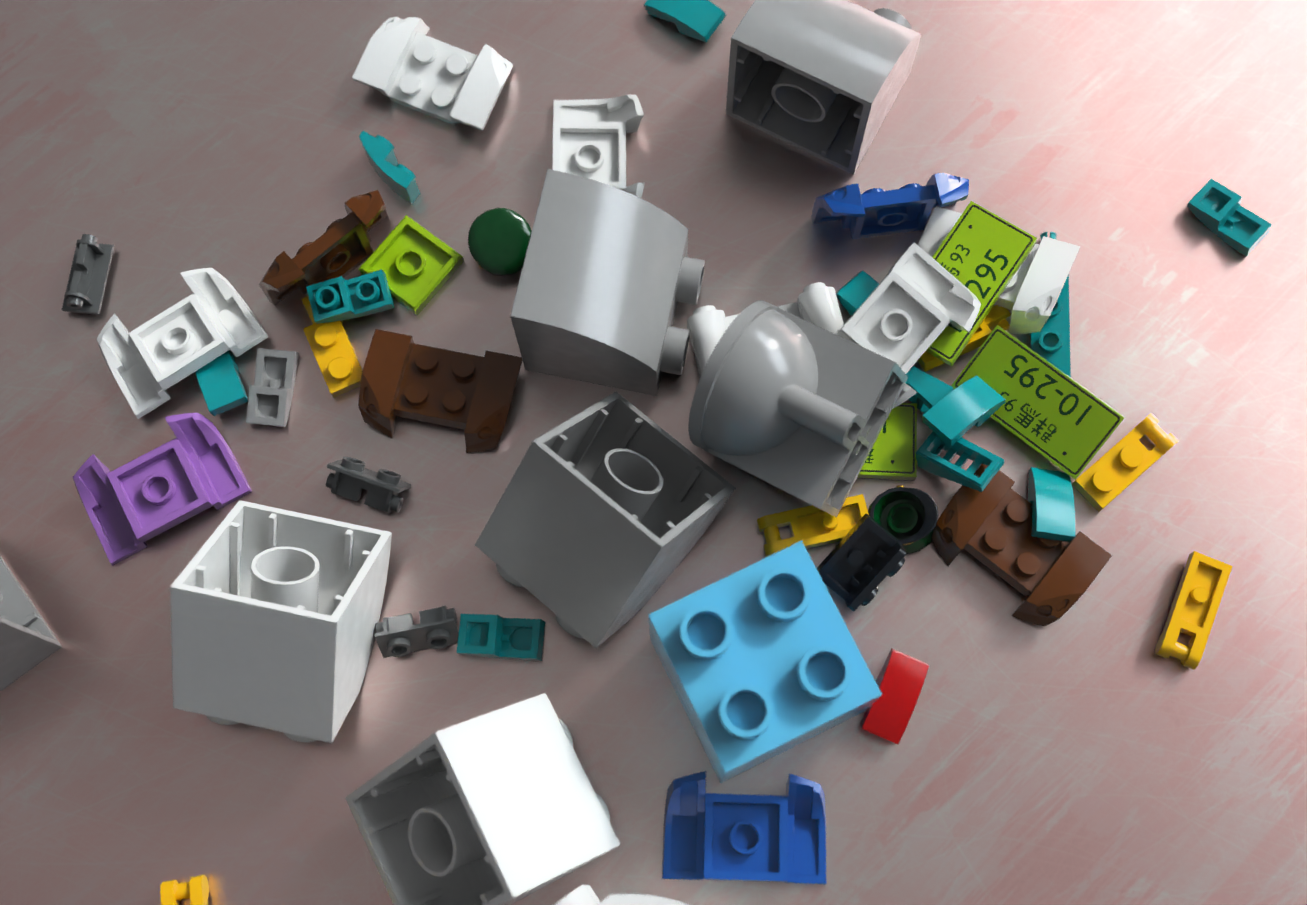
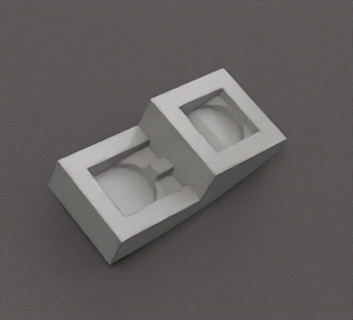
M257 348L254 385L249 387L246 423L286 427L292 403L299 352Z

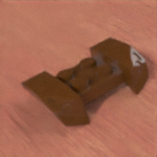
M378 190L352 197L345 202L344 205L348 215L343 219L340 218L332 222L326 232L314 242L303 245L294 258L291 259L285 251L275 258L259 283L260 288L274 306L297 288L303 294H306L307 286L340 276L346 277L371 256L374 251L370 245L372 240L368 232L388 217L385 203Z
M375 329L362 370L358 403L359 410L365 423L390 438H393L396 416L464 429L466 453L494 449L501 438L523 360L522 357L487 350L484 357L414 344L413 337L410 335Z
M981 464L973 475L980 477L988 466ZM1000 470L983 492L962 485L939 517L931 540L947 566L952 563L964 548L1022 593L1026 599L1012 614L1015 618L1040 626H1046L1060 619L1085 593L1112 557L1110 553L1081 531L1076 534V537L1071 542L1032 537V504L1011 489L1015 481Z

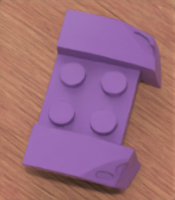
M185 413L165 417L177 438L111 472L93 454L73 476L77 492L112 566L147 548L148 546L145 541L212 506L219 510L252 492L232 450L215 425L200 413Z

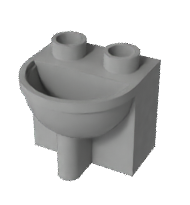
M756 301L746 307L730 324L714 348L703 370L690 409L688 422L689 437L695 446L837 518L908 377L896 362L766 301Z

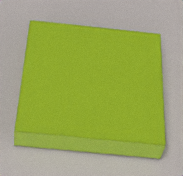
M406 215L363 263L359 271L362 275L382 269L386 274L391 296L418 316L461 266L464 259L462 255Z

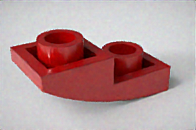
M891 648L876 680L882 695L866 709L860 722L861 729L899 745L918 701L929 665Z

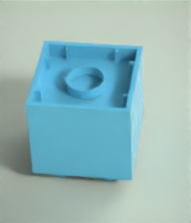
M802 541L648 614L650 640L720 784L863 713L882 695Z

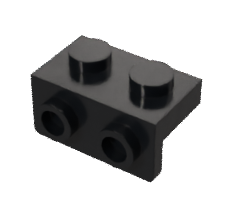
M866 513L816 569L823 582L845 600L849 609L855 611L860 605L866 606L873 600L878 592L877 586L887 575L892 577L901 569L907 552L898 539Z

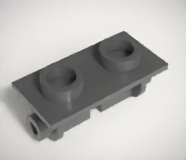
M83 234L82 238L77 240L67 289L64 295L63 311L100 315L114 245L97 243L98 238L90 234Z
M343 457L342 460L327 465V468L336 471L335 474L330 473L326 481V487L331 488L333 494L359 501L362 490H368L364 504L387 513H391L392 510L400 511L403 497L398 495L400 492L411 487V484L400 480L401 475L384 469H379L378 472L366 469V463L355 458Z
M445 605L439 608L419 611L420 624L416 625L413 624L411 613L383 618V622L376 623L377 633H374L383 658L391 656L402 657L411 652L431 648L442 649L448 645L456 644L459 632L456 626L457 615L455 608L447 609Z

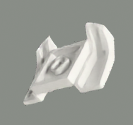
M388 18L372 35L352 76L353 80L380 90L383 95L388 96L393 102L455 126L456 123L459 124L461 122L483 131L514 64L501 57L487 44L483 46L479 55H475L426 36L430 27L426 26L420 18Z
M627 94L608 99L553 100V170L592 179L642 198L645 183L638 182L626 187V133L638 132L640 121L644 117L637 95Z
M936 206L918 242V246L933 257L962 213ZM1043 236L1040 244L1034 245L994 304L1012 311L1009 328L1010 334H1027L1041 331L1058 300L1080 246Z
M915 242L910 245L888 271L889 273L842 328L835 333L896 362L905 374L949 323L958 330L970 332L981 307L978 298L965 285ZM905 383L893 408L902 404L917 392Z
M213 268L195 269L180 273L193 293L133 331L129 332L114 313L97 337L103 358L138 419L171 399L166 391L168 388L225 352L231 350L238 357L268 338V335L243 298L230 282Z

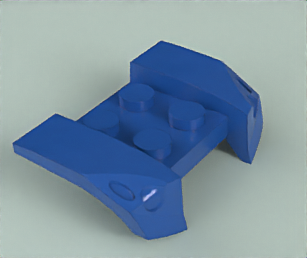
M937 173L930 177L926 186L912 183L900 189L884 191L881 188H873L863 192V194L860 193L859 183L847 185L815 198L811 215L812 223L841 220L843 229L850 228L852 239L921 231L925 229L932 208L936 206H954L957 201L967 199L969 179L946 173Z
M706 771L675 779L670 784L667 790L664 812L662 879L826 884L825 794L820 784L789 774L786 783V796L705 793Z

